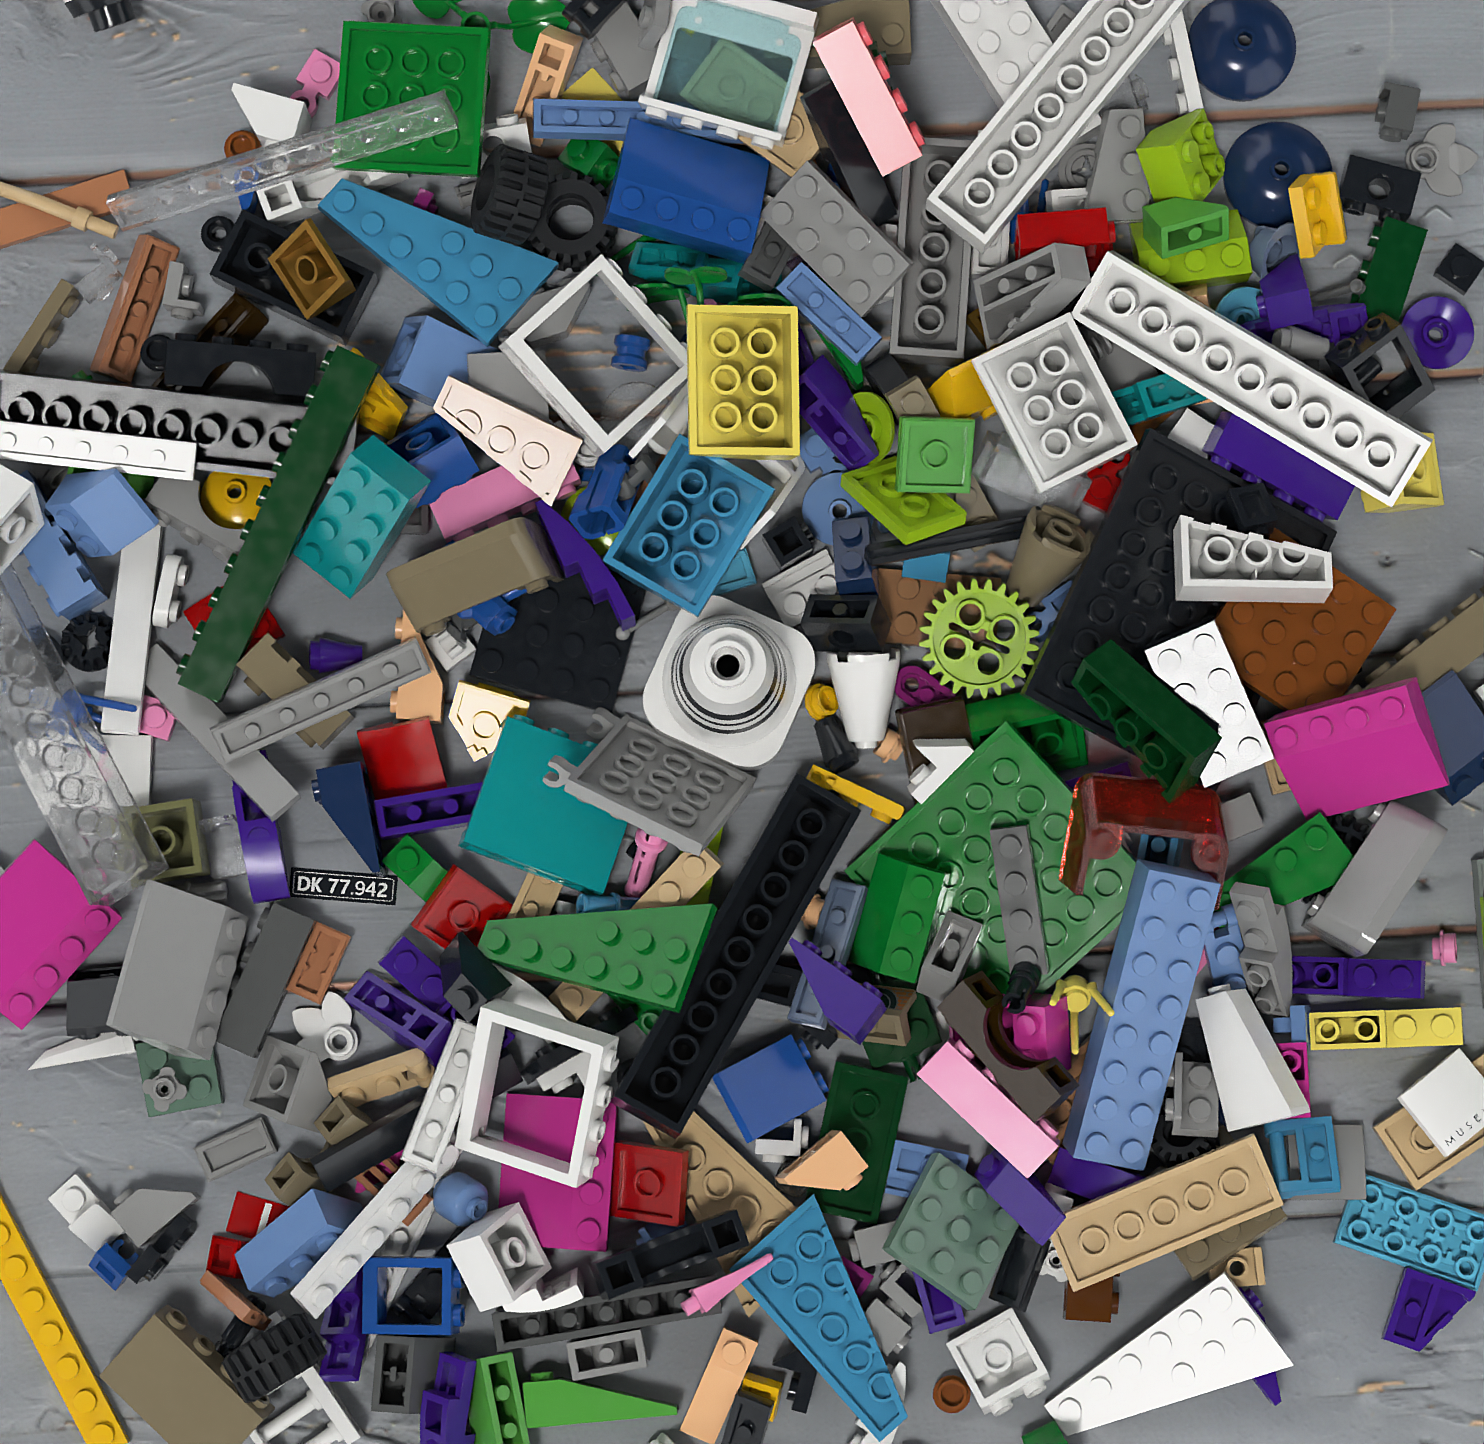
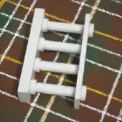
M281 1309L268 1316L272 1321L265 1331L286 1319ZM315 1364L295 1377L296 1379L302 1377L310 1388L306 1392L307 1396L260 1428L258 1426L250 1437L255 1444H271L269 1440L315 1408L318 1411L323 1408L331 1421L327 1423L328 1428L305 1444H331L336 1440L338 1442L345 1440L347 1444H351L363 1436L364 1433L330 1382H325L319 1376L320 1367L318 1364Z

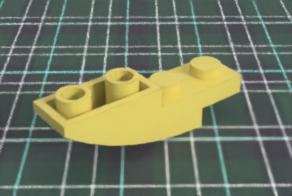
M1462 1007L1309 1013L1311 1050L1464 1045Z

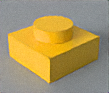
M747 1372L743 1379L742 1389L775 1401L769 1420L773 1422L777 1416L783 1382Z

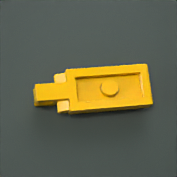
M813 764L806 779L827 791L834 790L838 792V797L855 807L861 803L872 808L870 816L887 824H890L893 818L900 820L906 810L905 806Z

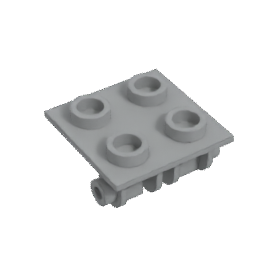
M1094 330L1083 336L1111 392L1159 376L1153 365Z

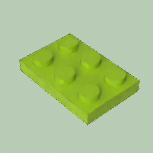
M897 455L884 459L877 464H870L841 475L840 486L905 545L964 525L966 522L967 512L946 493L897 492L895 490Z

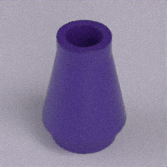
M319 637V641H310L309 670H318L319 674L342 670L362 661V645H352Z

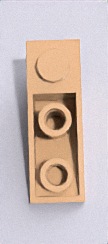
M403 610V617L396 618L395 639H401V643L416 637L431 673L398 687V691L392 690L390 713H396L398 722H405L429 715L431 724L443 725L446 688L422 634L415 631Z

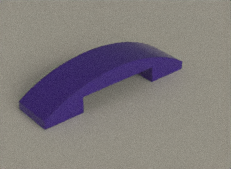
M1347 303L1312 307L1315 320L1292 326L1328 338L1329 343H1333L1336 346L1338 342L1349 338L1361 329L1368 321L1365 303ZM1267 317L1240 324V326L1270 344L1272 343V337L1276 329H1270Z

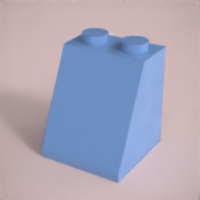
M428 315L405 317L381 372V376L395 392L434 407L448 375L468 383L467 354L502 351L490 345L486 347L479 340Z

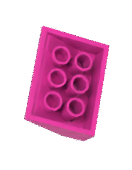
M1417 677L1278 713L1264 723L1275 760L1307 821L1319 812L1324 817L1445 787L1450 784Z
M36 839L31 841L0 876V1013L21 1030L24 1029L122 919L118 909Z
M507 1093L503 1141L570 1163L583 1098ZM611 1102L604 1111L603 1121L606 1123V1130L601 1142L598 1143L596 1156L599 1158V1165L594 1167L592 1178L579 1187L574 1188L501 1163L498 1208L519 1202L541 1247L599 1252L608 1251L614 1142L616 1141L618 1106Z

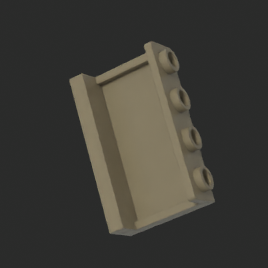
M168 1304L148 1320L99 1375L168 1444H242L275 1410L267 1394L255 1402L245 1403L221 1364L224 1357L215 1350L214 1343L208 1337L200 1335L189 1325L187 1317L181 1311L172 1308Z

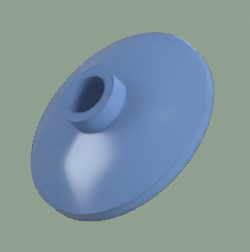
M843 472L829 473L814 481L806 491L802 503L803 520L811 533L819 541L829 545H833L832 521L868 516L872 526L875 518L840 486ZM837 504H842L846 507V513L842 517H836L832 513L833 507Z

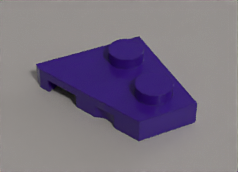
M1405 1267L1381 1339L1420 1352L1432 1340V1337L1440 1329H1443L1467 1302H1470L1475 1297L1476 1291Z

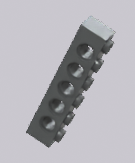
M716 1274L643 1286L610 1300L602 1299L600 1294L584 1296V1298L571 1304L545 1311L517 1313L503 1310L494 1312L491 1315L497 1351L721 1314V1300L707 1313L704 1312L702 1314L699 1309L689 1316L686 1315L680 1304L691 1297L689 1290L716 1280Z

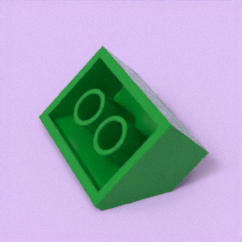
M1020 693L965 705L974 750L1008 720L1055 772L1088 765L1084 729L1023 697Z
M878 853L849 961L880 974L911 983H918L921 967L930 950L951 873Z

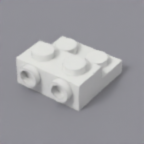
M1012 1308L946 1343L984 1415L992 1412L993 1416H998L1007 1412L1013 1407L1011 1400L1022 1394H1025L1027 1398L1038 1395L1046 1389L1044 1382L1050 1380L1044 1364Z

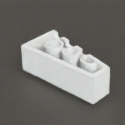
M1180 515L1173 529L1176 601L1325 603L1333 590L1332 554L1330 552L1283 541V543L1264 539V535L1251 532L1244 534L1226 529L1227 526L1216 523L1208 525L1193 521L1194 518Z

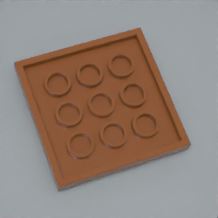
M1274 528L1273 533L1270 534L1268 539L1279 543L1287 541L1299 544L1276 528ZM1333 566V590L1325 603L1225 601L1215 617L1244 685L1284 712L1343 696L1397 610Z

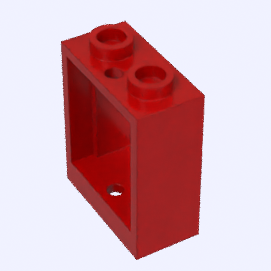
M1106 207L1017 214L1014 239L1015 261L1055 242L1083 246L1089 273H1095L1107 251L1113 250V243L1116 241L1114 220H1107Z

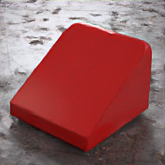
M212 1235L206 1271L208 1270L213 1274L230 1278L244 1279L234 1254L249 1241Z

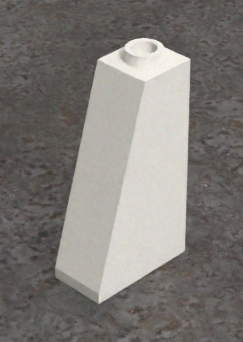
M1230 984L1216 986L1208 989L1209 996L1195 1000L1228 1132L1310 1113V1108L1246 988L1231 990Z

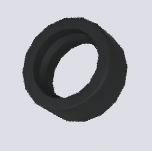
M887 353L865 367L864 374L873 392L882 397L888 404L894 422L899 425V420L884 394L909 380V377L898 362Z

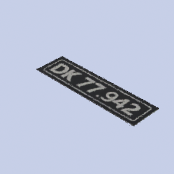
M291 867L290 896L396 905L398 876L387 875L386 877H378L375 874Z

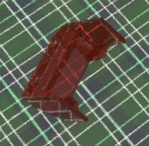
M1096 772L1081 776L1074 787L1058 880L1074 894L1083 895L1089 858L1104 860L1114 856L1121 846L1123 832L1192 840L1191 859L1198 867L1197 871L1210 874L1221 884L1214 910H1219L1229 857L1220 797L1211 788H1204V785L1195 784L1169 804L1161 795L1165 789L1156 779Z

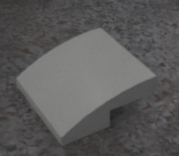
M533 350L546 365L545 350ZM503 352L467 354L468 384L549 422L548 402Z
M1333 1125L1341 1183L1340 1192L1293 1196L1290 1200H1366L1363 1125ZM1287 1135L1289 1181L1300 1180L1295 1135Z

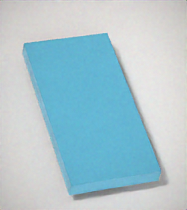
M1367 1174L1366 1200H1346L1333 1243L1473 1291H1478L1484 1272V1214Z

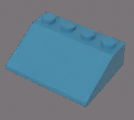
M679 433L629 515L624 528L618 533L602 561L607 568L632 583L699 617L775 492V488L721 457L689 455L688 438Z

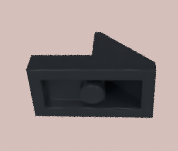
M796 1348L773 1361L772 1365L800 1372L799 1379L791 1378L786 1399L793 1401L792 1410L806 1414L817 1370L800 1350Z

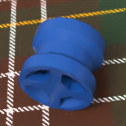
M615 335L614 345L617 347L616 355L611 359V366L626 371H647L648 362L645 359V354L650 349L651 341L635 335Z

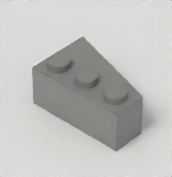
M1055 242L973 280L987 351L1050 322L1091 283L1083 246Z

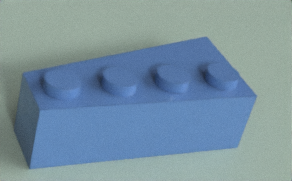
M26 470L19 475L34 483L45 525L19 554L22 555L24 553L31 564L27 568L37 585H43L49 596L46 600L57 617L62 615L70 621L87 613L109 598L83 555L77 549L73 539L63 528L57 525L53 515L45 507L49 499L35 476Z

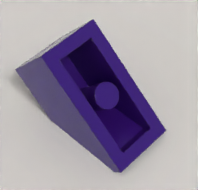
M1298 254L1290 255L1259 281L1262 295L1255 297L1260 318H1268L1271 330L1315 320L1309 289Z

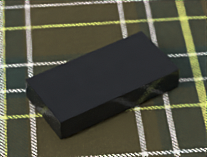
M1017 1229L1005 1251L989 1299L1026 1312L1051 1241L1047 1240L1041 1246L1027 1232Z

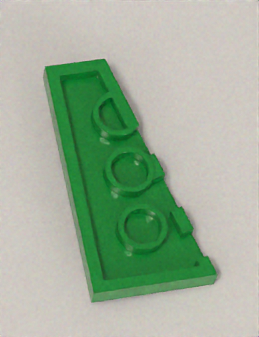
M1319 812L1222 883L1213 913L1222 910L1221 906L1232 903L1229 891L1235 882L1268 887L1274 904L1287 905L1335 885L1354 856L1321 812Z

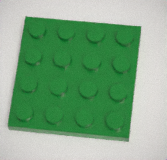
M343 21L332 168L347 171L480 178L491 30L484 27Z

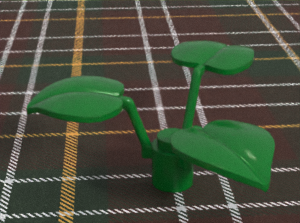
M412 0L416 8L423 15L432 19L444 17L451 8L462 18L461 26L484 27L490 30L513 29L512 37L516 46L530 54L534 52L540 32L547 26L553 25L566 31L571 23L562 15L566 6L558 0H512L507 9L512 23L489 22L483 13L477 11L467 14V12L456 5V3L462 0ZM488 72V80H487V93H486V97H487L488 94H489L490 84H491L489 72Z
M694 266L692 268L670 267L665 269L664 277L668 282L675 285L695 284L697 305H704L702 283L723 282L727 279V271L713 266ZM666 283L633 285L645 295L648 301L646 304L679 300L687 324L686 305L688 304L686 298L690 297L689 290L674 288L673 285ZM769 293L742 295L738 297V301L728 303V305L792 306L786 298Z

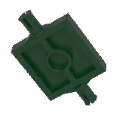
M865 968L872 985L917 989L918 983H911L901 979L886 980L884 974L876 972L877 975L875 976L874 971ZM916 992V1000L907 1012L911 1039L906 1046L862 1042L872 1069L888 1063L903 1062L910 1083L917 1081L912 1066L916 1075L921 1069L916 1056L920 1055L926 1048L943 1042L926 998Z

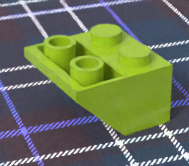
M1204 108L1196 109L1151 130L1136 148L1155 203L1174 197L1203 201L1224 175V158L1219 154L1214 139V129L1208 121Z

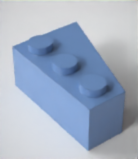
M314 1188L310 1189L234 1254L248 1290L274 1298L297 1285L362 1212L363 1207L361 1203Z

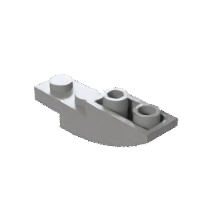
M1235 882L1229 894L1245 945L1239 960L1249 995L1258 1012L1288 1017L1292 1001L1293 974L1291 942L1284 905L1273 903L1268 887Z

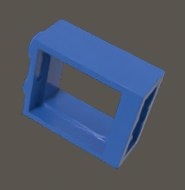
M371 1256L363 1265L362 1334L454 1335L460 1333V1327H463L465 1323V1306L460 1304V1288H464L465 1282L452 1257ZM387 1267L442 1268V1324L387 1323Z

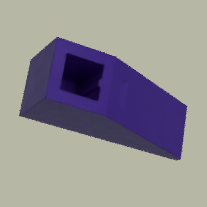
M791 937L788 942L829 1024L858 1045H861L887 1010L880 999L883 994L866 981L861 986L850 977L853 973L840 962L835 960L831 965L821 958L823 952L808 940H804L801 944Z

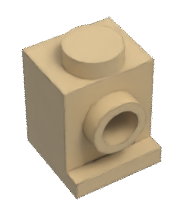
M1247 1246L1208 1271L1210 1281L1225 1271L1237 1287L1266 1285L1262 1249L1260 1246ZM1234 1261H1239L1243 1265V1271L1239 1275H1233L1230 1272V1265Z

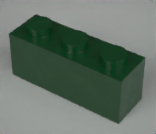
M1387 216L1380 226L1373 225L1367 242V246L1373 247L1369 260H1362L1356 279H1360L1365 283L1366 289L1361 295L1352 293L1348 303H1365L1368 320L1383 312L1399 322L1428 229Z

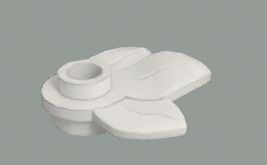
M329 991L323 1000L322 1009L307 1007L296 1009L292 1012L295 1028L303 1038L296 1046L317 1053L320 1062L328 1058L337 1061L346 1060L356 1052L359 1040L355 1030L350 1027L352 1010L347 1002L338 994ZM338 1035L345 1036L347 1044L343 1049H337L334 1046V1038Z

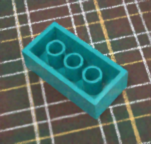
M372 435L348 456L293 554L351 599L373 580L431 483V480Z

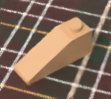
M553 25L547 26L539 34L513 113L518 114V119L526 117L530 143L538 147L542 146L544 139L533 138V99L562 98L583 41V37Z
M726 1326L723 1327L679 1431L709 1444H715L756 1350L758 1340Z

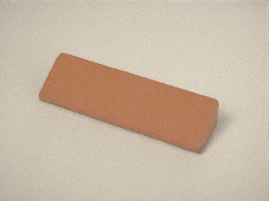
M148 234L138 236L93 358L90 371L126 384H131L141 357L142 344L148 338L164 294L169 262L176 261L180 248Z

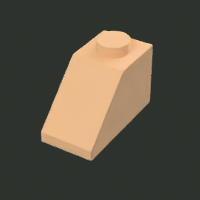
M831 1130L779 1173L775 1179L780 1184L841 1190L843 1188L847 1191L862 1180L863 1176L860 1173L869 1166L842 1131Z

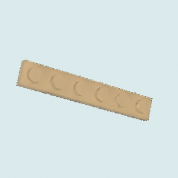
M708 847L704 849L699 857L692 853L683 852L631 909L684 906L715 875L724 863ZM562 982L548 999L573 1023H576L602 996L603 992Z

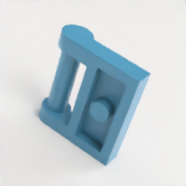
M1332 1116L1278 1120L1263 1125L1264 1135L1266 1138H1269L1274 1182L1281 1199L1300 1195L1340 1192L1341 1183ZM1295 1135L1300 1180L1289 1181L1284 1136Z

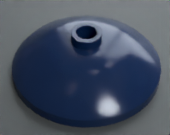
M1214 0L1196 16L1188 33L1197 80L1209 92L1226 100L1245 102L1269 95L1285 81L1295 60L1296 39L1293 28L1286 15L1269 0ZM1247 36L1251 44L1248 46L1241 45L1238 42V37Z
M1267 122L1247 130L1234 142L1225 159L1223 186L1234 210H1238L1239 215L1243 219L1257 227L1264 225L1279 228L1288 222L1294 223L1288 191L1292 183L1302 174L1333 171L1326 149L1311 132L1292 123ZM1284 165L1287 169V174L1278 175L1275 172V166Z

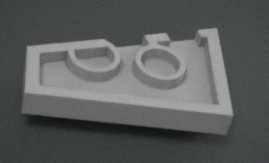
M1112 109L1103 112L1094 151L1096 156L1092 177L1088 178L1085 190L1088 194L1084 209L1106 207L1108 221H1143L1142 207L1149 205L1148 183L1136 151L1138 145L1145 138L1143 109Z

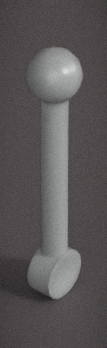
M665 600L662 606L638 619L636 626L623 632L619 626L616 630V637L620 640H626L634 630L664 612L675 611L679 607Z

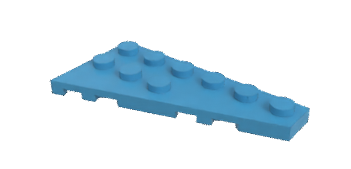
M343 178L318 204L319 211L486 347L494 341L559 267V262L513 244L477 234L472 228Z
M813 1194L729 1270L734 1272L766 1254L771 1253L774 1259L770 1263L756 1271L741 1284L874 1437L881 1442L908 1418V1415L816 1197Z

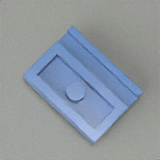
M895 1139L884 1193L909 1198L933 1153H941L964 1171H966L969 1155Z

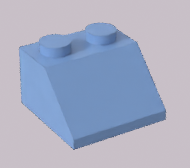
M117 468L67 474L45 505L53 515L57 525L68 533L76 543L77 549L86 555L87 558L114 555L156 527L159 522Z

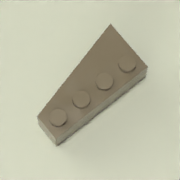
M842 0L810 10L817 12L819 17L814 37L854 17L857 24L864 21L873 38V42L877 41L878 51H886L889 66L910 65L912 52L909 0ZM812 43L805 69L825 68ZM764 51L765 67L768 69L789 70L792 68L793 60L791 58Z

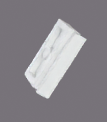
M827 549L761 584L782 624L792 628L801 625L810 594L839 595L835 583L834 563Z

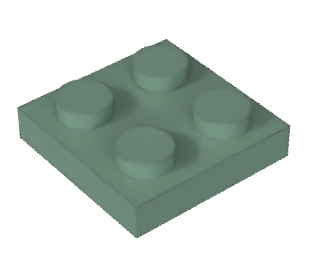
M146 1042L135 1044L142 1084L146 1079H153L159 1075L163 1067H171L175 1070V1077L179 1080L180 1084L185 1085L187 1088L186 1097L171 1103L169 1109L164 1112L157 1111L154 1108V1101L151 1096L144 1093L148 1117L224 1103L214 1047L210 1060L175 1056ZM162 1086L161 1091L166 1093L168 1087Z

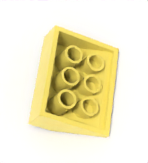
M686 305L689 455L749 460H791L800 456L798 306Z

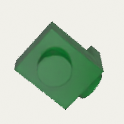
M571 139L557 158L564 167L583 177L585 175L592 177L596 185L601 183L605 189L614 179L619 159L607 144L599 140Z

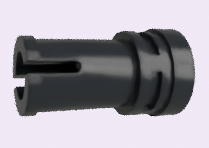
M1020 962L1013 967L1008 981L1009 987L1002 998V1006L1004 1008L1011 1001L1007 1009L1009 1013L1019 1014L1023 1012L1029 996L1038 987L1041 973L1035 965L1028 962Z

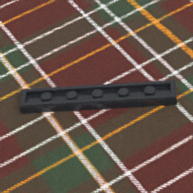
M507 1048L501 1050L492 1099L523 1082L513 1056ZM425 1094L310 1158L326 1192H330L403 1150Z

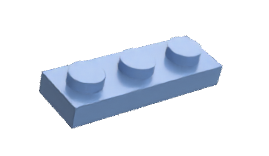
M802 262L776 287V292L786 298L792 306H798V312L855 366L882 340V337Z

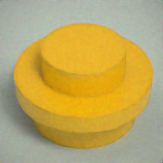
M819 683L808 688L805 694V707L813 719L820 721L832 716L837 711L838 702L835 690L832 687Z

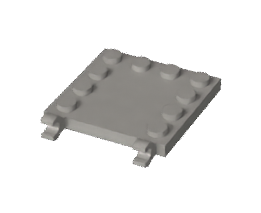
M598 707L591 717L600 721L602 726L592 723L586 733L592 738L603 740L578 767L569 763L562 756L554 755L548 762V766L556 769L559 775L549 771L542 780L546 785L553 788L565 785L564 791L575 796L579 801L596 806L608 812L612 817L624 820L642 829L648 835L659 837L675 845L679 850L699 857L752 791L756 777L657 732L654 728L626 714L620 719L607 709Z

